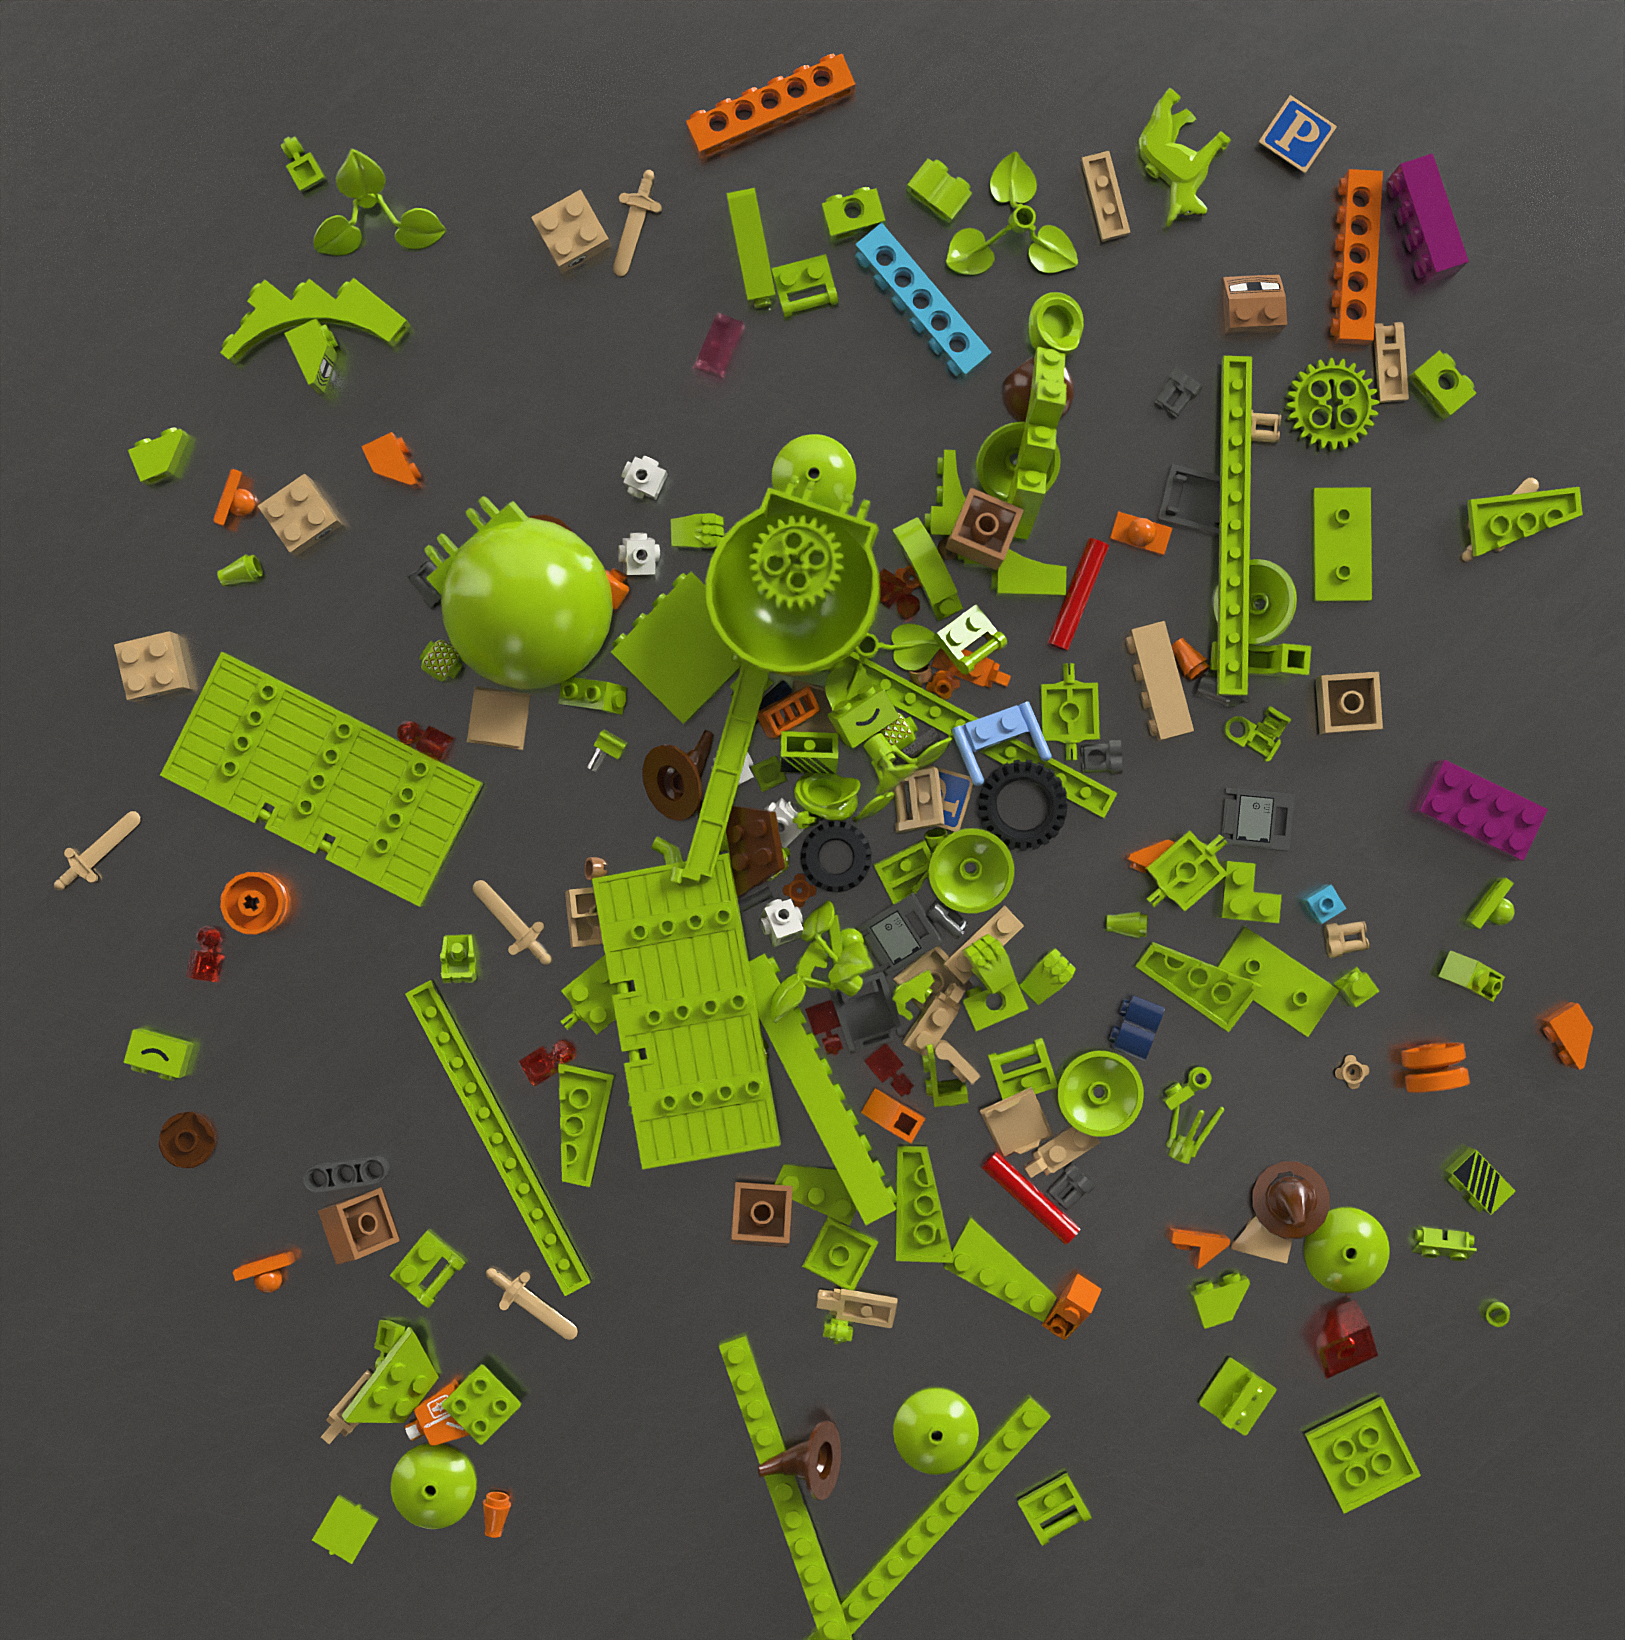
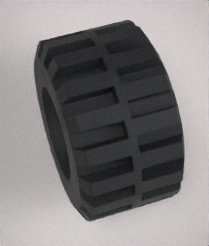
M832 821L815 827L807 835L801 847L800 860L803 872L812 884L828 892H844L856 887L866 877L871 866L872 852L867 838L858 828L847 822ZM831 840L845 842L853 853L851 866L840 874L827 872L819 862V852L822 846Z

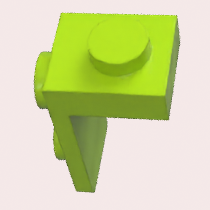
M571 677L561 683L558 703L622 715L626 703L627 687L605 681Z
M928 1044V1055H922L924 1072H930V1079L925 1080L927 1097H933L934 1107H955L968 1103L965 1082L963 1083L960 1079L937 1082L933 1046Z

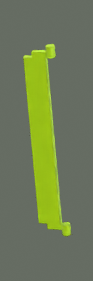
M733 653L732 660L742 663L685 869L673 867L670 878L672 882L681 884L682 877L699 882L701 875L713 877L768 680V672H763L744 662L735 653Z

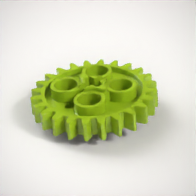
M1330 358L1327 366H1325L1324 362L1320 359L1316 362V369L1309 364L1306 367L1307 374L1301 371L1297 374L1300 382L1293 381L1290 384L1296 391H1290L1286 394V397L1293 400V402L1285 405L1286 409L1293 410V413L1287 417V420H1296L1297 423L1292 427V431L1301 429L1302 433L1299 439L1301 440L1306 436L1310 437L1309 446L1318 441L1319 450H1323L1326 444H1329L1330 450L1334 451L1339 443L1344 450L1348 447V440L1355 445L1359 442L1357 435L1363 438L1367 435L1364 427L1372 428L1374 426V423L1369 418H1374L1378 415V412L1371 409V407L1379 404L1378 400L1371 399V396L1377 392V389L1368 388V385L1373 381L1372 378L1365 381L1362 379L1365 373L1364 369L1358 373L1354 372L1356 363L1346 368L1345 359H1342L1338 365H1335L1334 359ZM1329 380H1333L1334 382L1332 393ZM1340 384L1349 385L1352 389V395L1344 396L1340 392ZM1311 386H1321L1324 391L1323 397L1314 396L1311 392ZM1331 397L1333 404L1338 405L1333 410V421L1335 429H1331L1330 422L1332 419V407L1326 404L1331 399ZM1341 412L1351 414L1353 418L1351 425L1342 422ZM1312 414H1322L1325 419L1324 425H1316L1312 420Z
M790 516L789 524L787 525L781 519H778L779 528L775 529L768 525L770 534L768 536L762 533L759 534L763 543H753L754 550L758 552V554H751L749 556L752 562L757 563L749 567L751 573L757 574L752 578L753 583H762L758 587V592L763 594L768 591L766 596L768 602L777 598L776 605L778 608H781L784 602H787L789 611L793 610L795 604H799L801 611H804L806 602H809L815 608V599L819 598L826 602L824 593L826 591L832 594L835 593V589L831 585L832 583L841 584V578L836 575V573L844 572V566L837 564L845 560L843 554L837 553L842 549L841 544L833 543L836 539L834 532L826 535L828 531L827 525L824 524L817 529L816 519H813L809 525L806 523L805 516L801 517L799 523H795L794 518ZM798 538L802 540V544L796 549L787 547L791 539ZM813 543L814 546L806 552L808 545ZM821 555L825 558L824 563L819 566L810 564L814 556ZM793 560L796 562L801 560L803 565L801 567L799 565L793 567L791 562ZM781 561L784 563V566L780 571L774 572L769 570L771 563ZM787 576L785 583L781 584L780 580ZM797 578H804L807 580V583L803 588L795 589L792 587L793 581Z

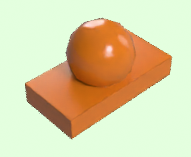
M236 469L230 470L213 519L216 525L224 527L229 511L236 516L244 517L252 513L255 508L256 502L252 493L246 489H237L242 476L241 471Z
M1118 511L1109 540L1164 556L1172 527L1152 522L1147 518H1139Z
M293 1251L284 1252L239 1266L234 1269L233 1276L235 1281L254 1276V1284L259 1291L266 1294L273 1293L279 1289L282 1283V1274L278 1268L291 1265L296 1260Z

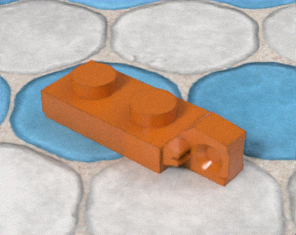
M942 648L936 653L931 665L932 668L947 670L955 677L982 688L985 686L991 689L993 683L1006 688L1011 679L1010 675L998 671L1000 664L986 657L974 666L973 671L964 675L957 669ZM966 649L961 651L967 657L973 653Z

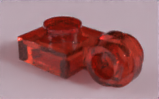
M883 568L879 573V601L888 608L896 601L898 613L905 618L917 615L920 610L919 599L912 594L905 595L902 593L907 584Z
M404 721L397 728V736L402 743L410 744L417 741L416 749L439 761L450 749L454 740L453 737L430 725L424 731L414 721Z
M205 926L198 930L196 942L202 949H191L186 972L187 978L216 982L222 954L212 952L213 947H216L220 941V933L214 927Z
M832 999L805 1008L814 1036L826 1033L827 1037L823 1038L822 1042L827 1055L832 1053L834 1056L838 1055V1051L843 1050V1046L838 1033L832 1035L831 1030L840 1027L841 1024Z
M567 1040L558 1041L553 1045V1051L550 1053L541 1046L519 1061L527 1078L534 1087L559 1072L554 1062L558 1061L561 1064H566L574 1059L575 1048L572 1043Z
M884 1044L864 1061L882 1083L889 1077H892L895 1081L891 1083V1086L900 1097L905 1094L908 1096L912 1093L910 1090L914 1085L903 1073L900 1077L896 1074L904 1064L887 1044Z

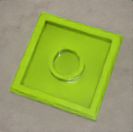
M827 1216L802 1267L843 1289L854 1291L879 1242Z

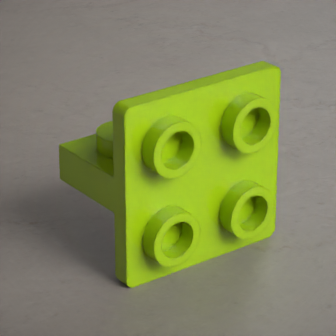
M1229 1357L1200 1399L1199 1405L1215 1415L1228 1428H1234L1246 1436L1275 1394L1276 1388Z
M483 1364L471 1375L469 1374L442 1403V1407L480 1445L521 1406V1402Z

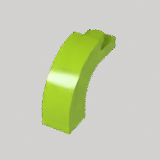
M917 517L893 529L900 549L914 570L936 619L940 621L962 610L963 607L957 595L958 591L947 567L919 518Z
M1217 641L1212 642L1210 671H1217ZM1284 643L1270 646L1248 645V675L1269 677L1307 676L1310 669L1311 646Z

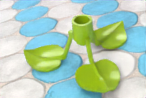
M351 149L346 161L337 174L336 184L342 194L355 198L353 200L352 218L349 222L341 215L331 216L326 219L317 229L313 245L317 252L330 255H347L355 251L362 240L361 231L354 226L357 221L358 209L360 206L372 208L376 202L380 204L393 225L398 227L395 232V239L406 248L420 249L432 245L445 233V227L434 213L423 208H414L405 212L401 217V222H399L383 201L382 195L378 194L383 190L386 182L382 169L366 155Z
M1017 151L1006 156L997 165L990 179V191L993 198L999 203L1010 201V206L1016 209L1008 219L1009 225L986 242L982 232L977 229L965 228L957 232L949 244L946 258L947 266L953 271L963 275H978L988 270L995 260V255L988 246L992 245L1010 230L1015 233L1029 231L1030 238L1034 243L1028 249V257L1031 264L1038 271L1056 273L1078 265L1075 248L1061 229L1052 225H1045L1040 228L1037 236L1035 235L1034 230L1036 227L1033 225L1036 220L1035 211L1031 207L1023 205V203L1028 202L1034 196L1037 189L1036 178Z
M902 624L892 632L891 639L894 645L878 642V639L873 634L867 633L863 642L856 648V652L860 657L855 672L850 667L842 666L832 670L826 679L825 692L832 711H834V707L838 703L850 700L858 695L857 692L862 687L873 685V681L869 676L859 673L864 660L874 657L878 649L894 650V661L904 670H919L925 667L941 648L933 638L935 633L917 624Z
M882 733L870 738L863 747L873 759L871 763L875 767L880 781L876 789V794L879 796L871 800L858 816L852 817V820L856 823L882 811L895 796L893 792L889 793V791L897 787L900 782L909 778L915 771L924 769L936 762L949 747L953 735L950 733L947 739L933 744L917 758L908 757L895 744L891 746ZM894 754L910 765L894 767L892 764L896 759Z
M829 900L819 905L806 917L802 924L804 930L800 937L805 942H810L815 938L836 963L828 975L830 983L808 977L801 979L798 974L789 976L779 985L772 999L771 1017L775 1023L800 1004L805 995V984L825 987L832 992L839 989L848 997H852L861 989L863 979L859 975L873 968L866 947L861 942L857 941L847 946L838 958L822 940L821 934L831 927L834 920L835 910L832 902Z

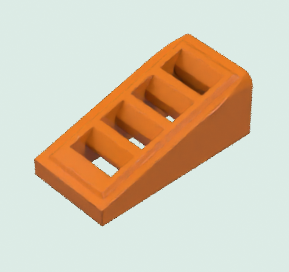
M805 686L759 710L757 718L766 736L776 738L781 735V731L790 730L822 710L810 686ZM803 697L809 710H804L799 698ZM790 703H793L798 713L797 716L794 715L789 705ZM780 709H783L788 719L787 721H784L779 711Z

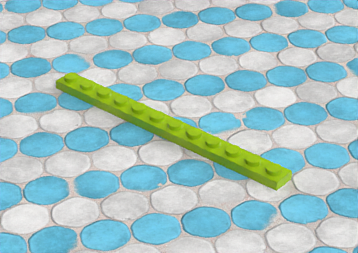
M1224 355L1222 357L1217 695L1220 696L1248 695L1252 357Z
M853 651L847 658L826 670L832 672V670L838 667L847 666L855 672L860 656ZM868 659L864 660L859 674L869 676L873 684L885 689L894 707L948 736L950 733L952 734L951 730L953 728L963 726L978 719ZM1016 738L978 751L1002 765L1007 762L1011 764L1014 760H1020V762L1032 760V763L1038 764L1040 762L1044 764L1045 768L1052 769L1054 775L1061 779L1069 801L1101 818H1105L1118 794L1053 758L1048 761H1042L1036 749Z
M430 980L405 993L564 1296L586 1286L591 1281L433 981Z
M744 1335L718 1346L759 1464L761 1465L768 1459L785 1451L786 1448L747 1336ZM784 1473L764 1476L821 1640H853L796 1476L784 1475Z
M1028 1396L840 1602L851 1636L1050 1419V1414L1034 1399ZM816 1628L806 1640H821L818 1629Z

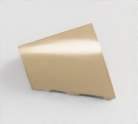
M594 888L565 891L571 948L603 944Z
M1255 1216V1218H1252L1247 1223V1227L1236 1241L1234 1240L1231 1243L1230 1248L1233 1250L1287 1263L1292 1239H1284L1270 1233Z

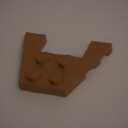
M700 801L698 816L700 815L703 801ZM732 805L726 827V835L737 898L740 899L755 886H760L785 869V862L776 811Z

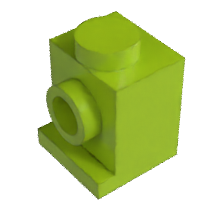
M1355 967L1334 982V985L1340 990L1339 992L1347 1004L1355 1008L1380 992L1366 972H1361L1358 967Z

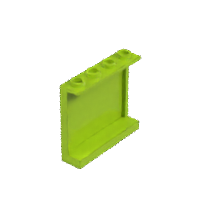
M692 572L687 576L682 573L672 583L674 589L667 596L662 593L652 603L654 609L647 616L642 613L632 623L634 629L627 636L622 633L612 643L614 649L611 651L684 726L740 671L742 663L732 660L734 652L725 645L713 626L706 603V586Z

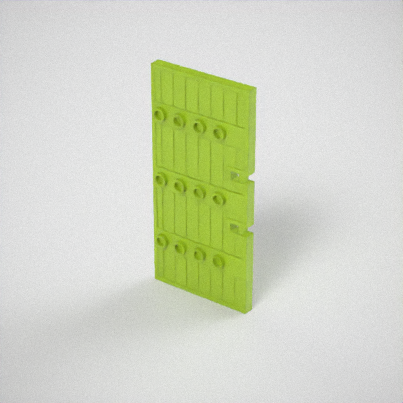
M225 652L220 653L160 776L253 823H258L259 819L266 822L265 829L314 854H318L319 850L327 853L326 860L419 907L423 905L483 785L482 782ZM267 803L275 807L272 813L265 810ZM327 834L335 837L333 844L325 840Z
M728 853L718 855L713 877L701 875L700 882L682 877L681 884L670 881L673 867L684 870L687 861L592 878L610 984L616 983L618 994L612 995L621 1050L622 1052L628 1051L630 1062L624 1063L642 1170L781 1145L730 854ZM634 980L635 991L629 992L628 981ZM639 1049H646L647 1059L641 1060Z

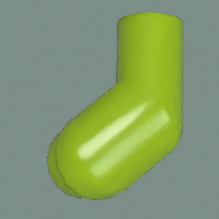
M658 836L656 837L651 849L664 855L666 865L683 862L680 849Z

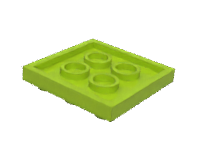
M1381 1396L1304 1434L1344 1514L1421 1476Z

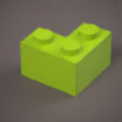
M1222 861V868L1228 874L1220 880L1217 918L1279 923L1282 895L1253 892L1255 863Z

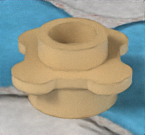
M1348 1055L1344 1058L1345 1062L1341 1068L1335 1070V1076L1337 1079H1343L1347 1082L1349 1088L1357 1089L1360 1086V1082L1369 1074V1067L1357 1062L1355 1056ZM1351 1069L1355 1071L1353 1075L1350 1074Z

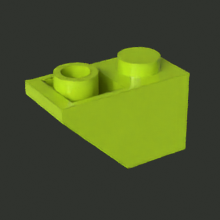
M167 429L160 433L161 437L154 440L150 438L140 440L134 444V448L128 450L140 482L148 486L174 475L189 440L188 434L182 429Z
M1451 950L1439 974V977L1451 984L1491 1002H1494L1496 996L1500 993L1503 985L1502 982L1505 976L1481 962Z
M1238 1272L1228 1274L1223 1277L1222 1282L1213 1284L1212 1281L1198 1284L1196 1290L1190 1292L1200 1324L1204 1329L1233 1319L1250 1285L1249 1279L1244 1274L1240 1275Z

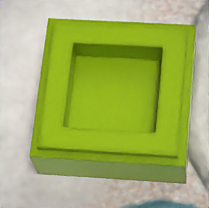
M777 755L750 766L762 792L788 781L785 773L780 772V762Z

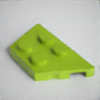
M408 1327L344 1411L342 1417L346 1422L405 1423L415 1407L419 1405L439 1377L412 1328Z

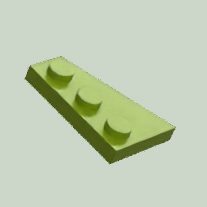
M783 1164L774 1185L793 1186V1201L850 1226L857 1208L837 1169Z

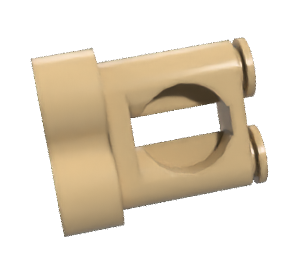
M1251 410V441L1274 443L1277 441L1279 443L1280 431L1277 433V426L1281 424V415L1253 413V410ZM1256 424L1273 425L1274 431L1256 430Z
M1364 921L1338 925L1337 923L1324 925V936L1329 958L1342 957L1343 953L1369 949V941L1365 938L1367 928ZM1359 934V939L1346 942L1344 940V936Z

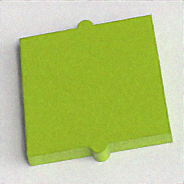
M337 1496L312 1541L329 1550L330 1555L335 1554L352 1564L378 1519L361 1510L360 1505L354 1506Z

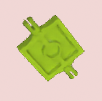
M1068 663L1062 664L1063 681L1056 684L1040 685L1041 727L1045 741H1058L1065 744V760L1069 761L1071 760V750L1072 760H1078L1077 743L1084 740L1100 739L1098 683H1083L1075 680V664H1069L1068 674Z
M1187 831L1145 868L1156 880L1159 887L1146 900L1152 902L1150 904L1155 908L1167 896L1185 912L1228 874L1218 863L1215 855L1227 844L1226 840H1222L1223 837L1219 834L1211 843L1206 845L1200 842L1191 831Z
M603 955L561 990L571 1003L573 1009L569 1015L561 1020V1023L565 1025L564 1027L567 1030L581 1019L598 1035L616 1020L612 995L618 994L616 983L610 984L606 958ZM628 981L629 992L635 991L631 981Z

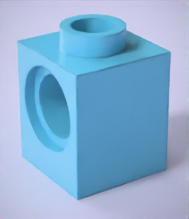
M1325 884L1301 899L1315 923L1323 924L1346 909L1331 884Z

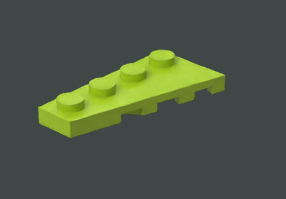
M1580 487L1467 500L1473 557L1583 515Z
M1155 942L1150 944L1136 963L1138 969L1227 1032H1230L1263 988V985Z
M558 1063L562 1182L591 1187L615 1075Z
M899 1145L897 1146V1198L899 1201H897L896 1261L953 1263V1255L927 1146Z
M969 1217L951 1250L954 1262L944 1263L943 1268L1044 1323L1057 1296L978 1225L975 1220Z

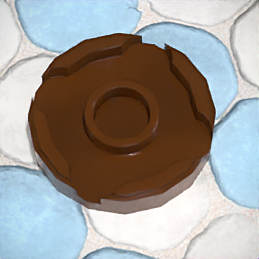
M193 1111L178 1113L170 1117L160 1130L159 1149L163 1157L173 1166L186 1169L195 1168L205 1163L214 1153L217 1144L216 1131L212 1123L204 1115Z

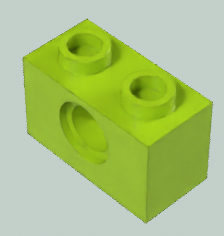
M862 187L854 190L853 195L842 197L841 194L828 197L826 202L822 203V213L830 242L870 232L880 223H883L885 226L886 220L877 188L870 190L869 187ZM850 207H855L861 214L857 218H849L846 216L845 211Z
M1439 350L1408 378L1445 420L1477 393L1473 389V382L1466 375H1461L1455 368L1456 363L1451 356L1446 353L1443 354ZM1439 377L1448 379L1450 382L1449 390L1440 387L1438 383Z
M1016 980L996 992L1001 997V1004L996 1009H989L987 1007L986 998L992 993L987 988L982 990L981 985L965 991L967 997L961 999L976 1032L1029 1009Z

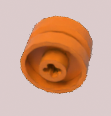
M246 872L235 876L226 884L221 894L220 908L224 919L233 929L243 934H265L276 930L285 922L290 912L291 898L287 887L279 878L269 873ZM255 898H258L260 902L256 904L258 909L253 905Z
M1432 1043L1400 1052L1403 1067L1421 1069L1410 1072L1404 1077L1406 1092L1440 1091L1470 1084L1467 1068L1463 1066H1449L1460 1063L1466 1058L1464 1043Z

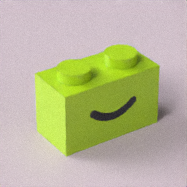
M875 684L862 687L858 690V695L850 700L838 703L834 707V711L828 714L842 743L851 748H855L899 718L885 689Z
M141 1028L133 1029L123 1063L132 1065L131 1070L147 1074L148 1070L158 1072V1077L161 1079L175 1081L176 1078L185 1076L194 1043Z

